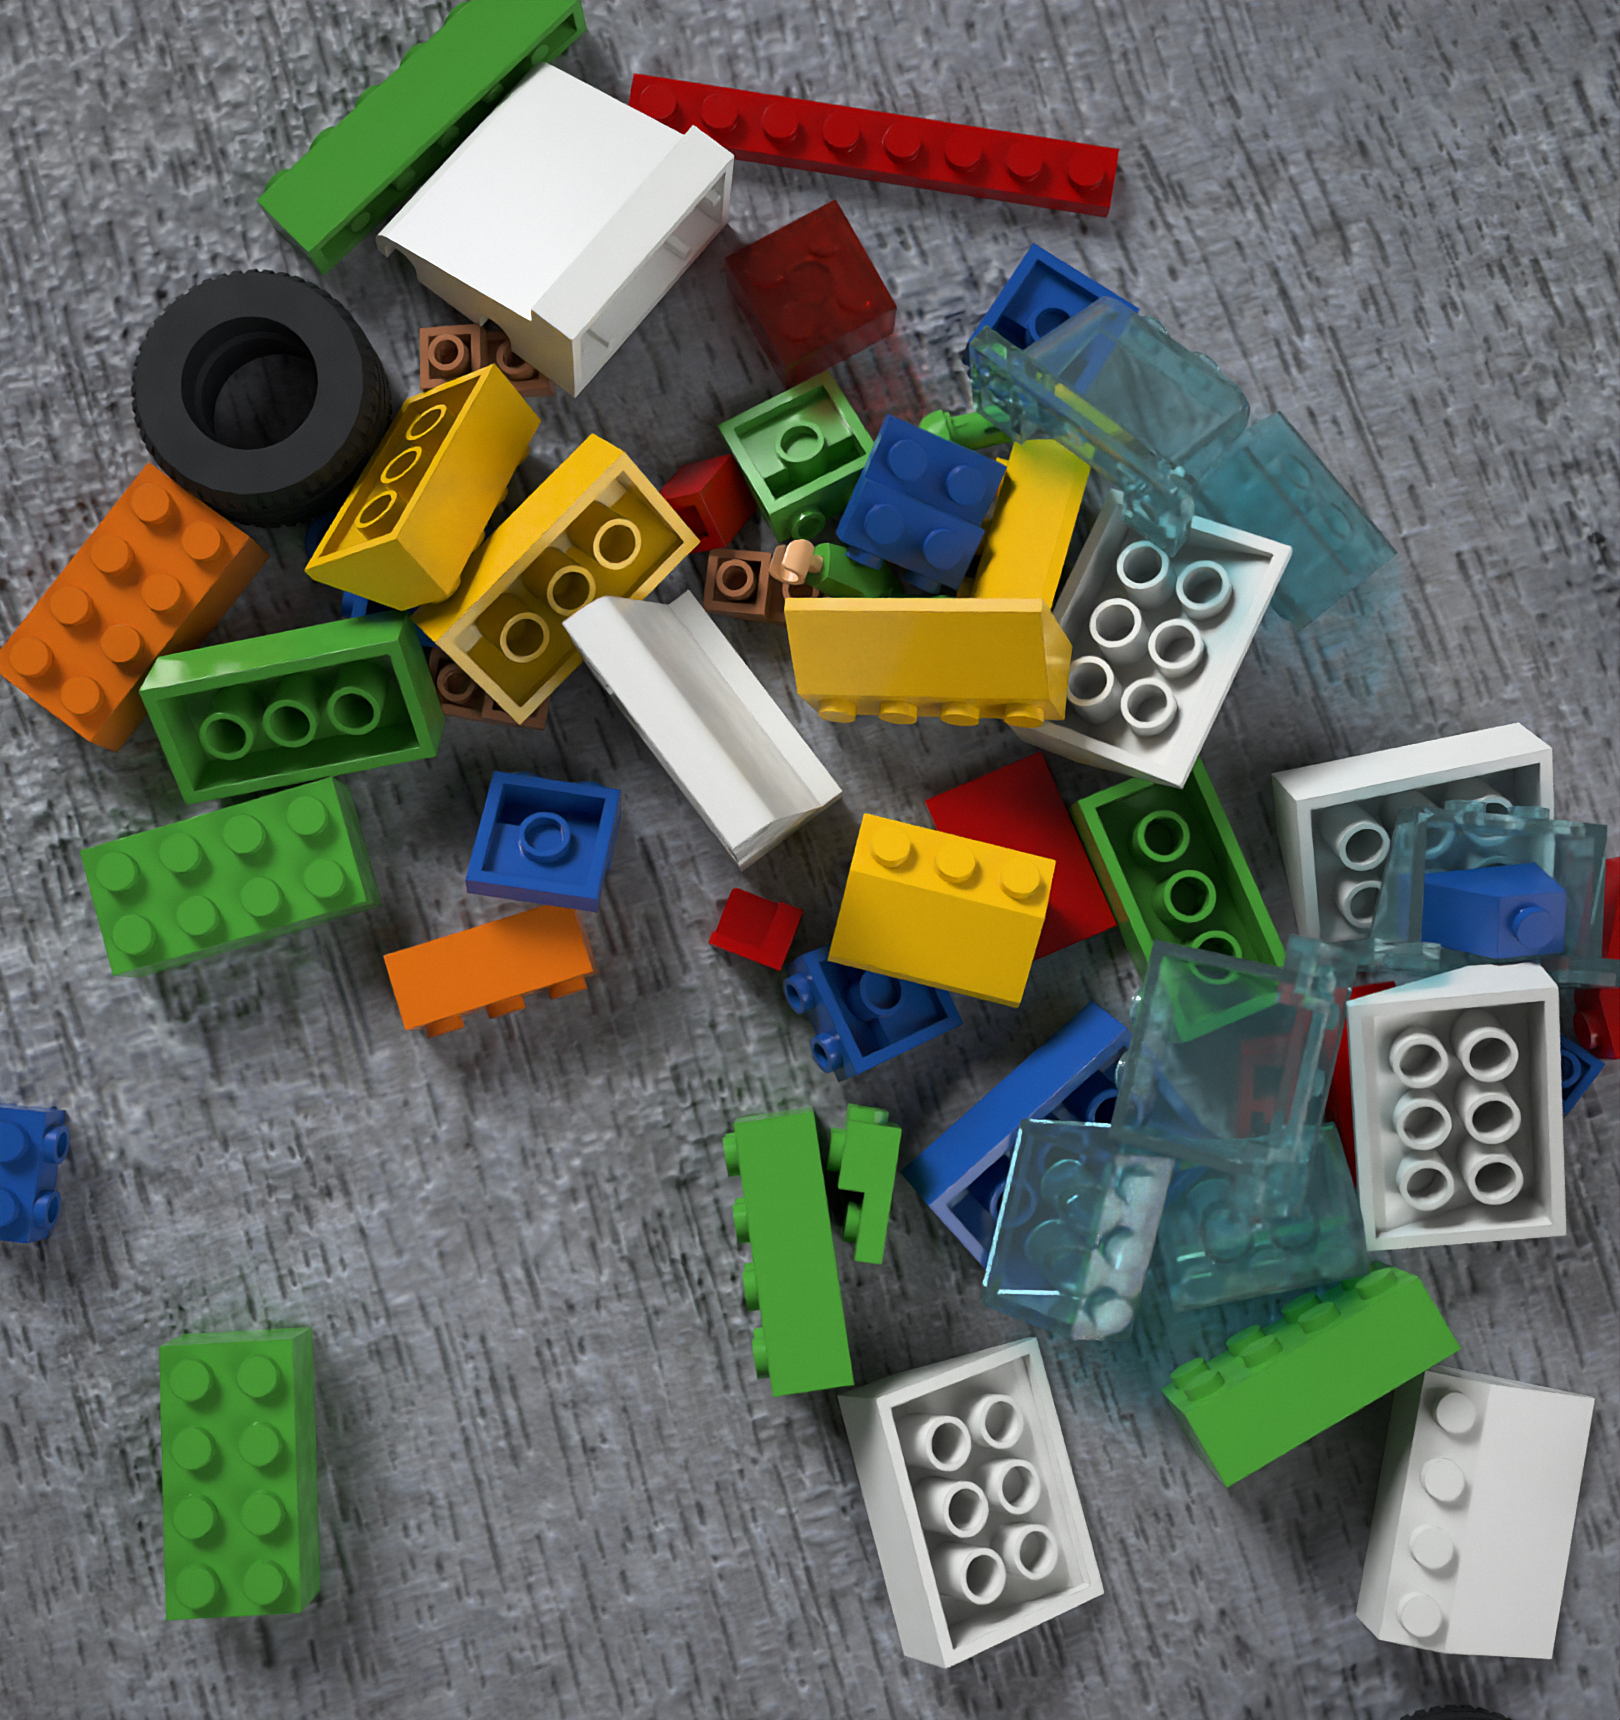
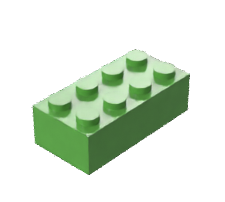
M394 609L158 657L143 682L139 693L185 804L205 802L437 756L446 720L414 622L409 619L411 616L410 610L400 611Z
M1198 755L1182 790L1134 777L1078 800L1067 809L1167 1043H1185L1303 993L1200 755Z
M333 777L79 850L113 976L141 978L383 906L350 786Z
M813 1106L738 1117L733 1123L734 1133H727L723 1137V1146L728 1177L741 1176L744 1197L735 1198L733 1216L738 1244L750 1243L753 1262L744 1263L745 1271H742L747 1311L760 1310L762 1327L754 1328V1338H752L757 1379L770 1378L773 1397L854 1385Z
M1370 1259L1360 1261L1349 1266L1337 1276V1280L1340 1283L1320 1296H1317L1315 1292H1309L1293 1299L1281 1309L1284 1317L1263 1329L1260 1325L1249 1326L1237 1332L1226 1341L1228 1350L1207 1362L1203 1357L1190 1360L1171 1373L1172 1383L1161 1388L1160 1391L1199 1459L1226 1488L1461 1350L1418 1276L1381 1261H1377L1374 1264Z
M312 1327L183 1334L159 1346L166 1621L301 1613L321 1590Z

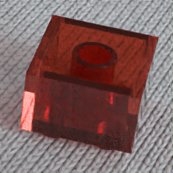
M836 199L725 257L727 287L786 391L894 334L897 306Z

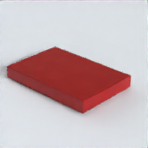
M1041 751L924 801V806L935 831L1056 860L1045 919L1033 961L1117 926Z

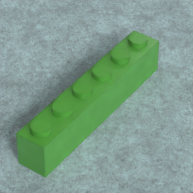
M470 0L469 2L459 3L448 14L443 27L425 43H418L411 47L403 56L400 66L380 85H373L366 89L358 98L355 108L335 127H328L322 130L312 141L309 151L290 169H283L277 172L268 181L264 193L256 201L273 227L322 276L326 275L441 167L535 63L541 61L551 64L587 30L581 0Z

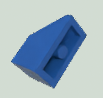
M1535 862L1406 875L1405 936L1412 941L1495 959L1564 952L1567 891Z

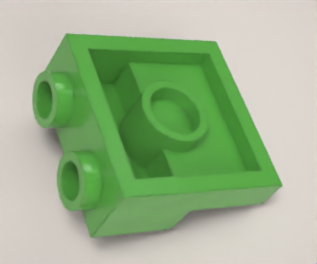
M829 370L717 425L722 441L729 453L733 454L749 486L755 504L778 543L790 537L794 540H809L822 531L827 518L846 509L874 445V441Z
M848 1103L843 1129L831 1127L825 1166L826 1170L836 1172V1182L839 1189L859 1192L858 1197L846 1196L841 1228L842 1241L851 1243L855 1261L882 1265L902 1129L895 1122L888 1121L889 1112L886 1109Z

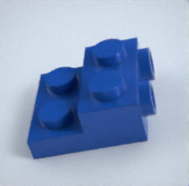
M1033 243L968 340L961 363L969 367L967 371L968 377L982 390L996 394L1003 388L1021 399L1020 408L1022 412L1035 423L1042 426H1051L1056 421L1066 428L1097 381L1105 364L1132 325L1140 309Z
M887 413L836 530L839 539L849 544L845 555L856 562L876 570H881L885 560L907 569L903 578L905 581L933 594H938L943 584L958 590L985 532L980 526L1006 472L1007 466Z
M494 771L465 879L467 893L597 912L606 870H610L621 820V790L606 788L602 784L592 781L572 783L546 779L531 772L512 774Z
M831 943L801 955L784 966L789 975L783 981L785 997L796 1013L803 1014L806 1012L817 1035L810 1041L812 1055L822 1071L825 1073L834 1072L838 1083L963 1024L948 991L827 961Z
M0 1103V1241L32 1243L48 1238L49 1230L55 1226L61 1207L60 1193L55 1190L58 1165L64 1161L70 1142L69 1129L67 1126H64L66 1110Z

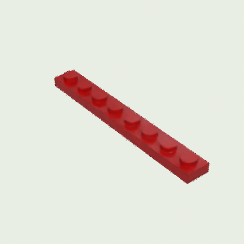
M638 73L633 74L628 106L683 135L693 125L731 152L734 155V160L1107 218L1111 207L1119 149Z

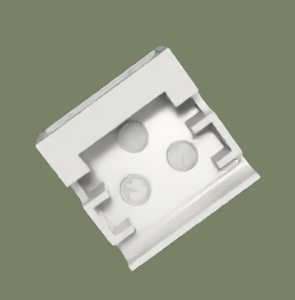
M540 61L535 63L376 236L377 248L386 257L395 249L402 252L415 267L419 282L475 324L482 326L489 318L493 320L509 337L511 351L576 398L727 224L734 155L694 125L683 135L562 70Z
M687 590L670 604L604 596L586 605L562 623L578 652L584 658L583 660L593 677L741 872L842 797L843 791L690 590Z

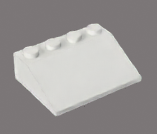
M1111 488L1052 612L1072 644L1064 720H1044L1043 725L1036 728H1022L1009 725L1021 741L1075 762L1182 790L1293 553L1292 547Z
M1520 723L1271 773L1276 830L1306 967L1311 974L1439 947L1412 941L1405 936L1406 875L1535 862L1556 881L1552 747Z
M1535 959L1466 966L1346 1001L1360 1241L1363 1252L1565 1236L1566 1205L1558 985Z
M1037 1337L1024 1338L896 1373L837 1395L904 1656L947 1669L1105 1593Z
M1436 1364L1395 1388L1356 1616L1378 1640L1449 1654L1552 1659L1595 1398Z

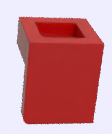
M733 454L685 464L675 472L659 491L662 497L701 541L689 554L727 547L756 511L754 499Z
M734 888L730 892L716 931H712L708 944L781 973L804 910L781 901L778 904L742 889Z

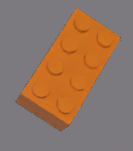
M148 462L0 649V675L86 740L117 753L148 714L139 690L156 659L160 656L198 649L271 555L251 537Z

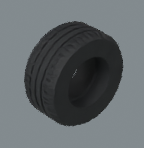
M250 269L245 273L242 270L232 271L229 275L223 273L217 275L214 280L211 278L203 280L202 284L198 286L195 284L189 288V292L185 295L182 293L175 298L176 301L166 306L163 315H159L153 321L155 323L154 326L149 327L145 335L147 340L142 341L139 347L141 352L136 356L134 364L137 369L133 371L131 379L134 382L131 386V396L134 398L132 401V411L136 414L134 420L140 429L139 434L142 441L146 444V449L154 457L157 465L187 492L189 491L218 514L230 521H238L242 525L250 526L254 524L260 528H265L266 526L281 528L282 525L293 527L297 523L303 525L311 522L313 517L318 518L324 516L323 513L337 510V505L340 503L344 504L392 423L390 415L393 414L392 404L390 403L392 399L391 390L388 387L389 381L384 373L382 362L350 312L336 298L333 299L326 290H320L318 285L310 281L306 283L303 278L296 275L291 277L289 273L285 272L275 274L273 270L267 269L261 272L258 269ZM274 354L297 356L308 360L314 366L318 375L315 403L307 419L292 435L275 445L255 450L230 448L220 442L214 427L215 405L222 387L236 370L254 359Z

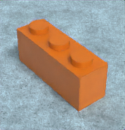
M543 905L383 956L405 1031L425 1029L427 1039L465 1028L462 1016L486 1009L489 1019L526 1009L523 997L548 990L550 999L554 1000L588 989L585 978L599 974L581 911L550 905Z

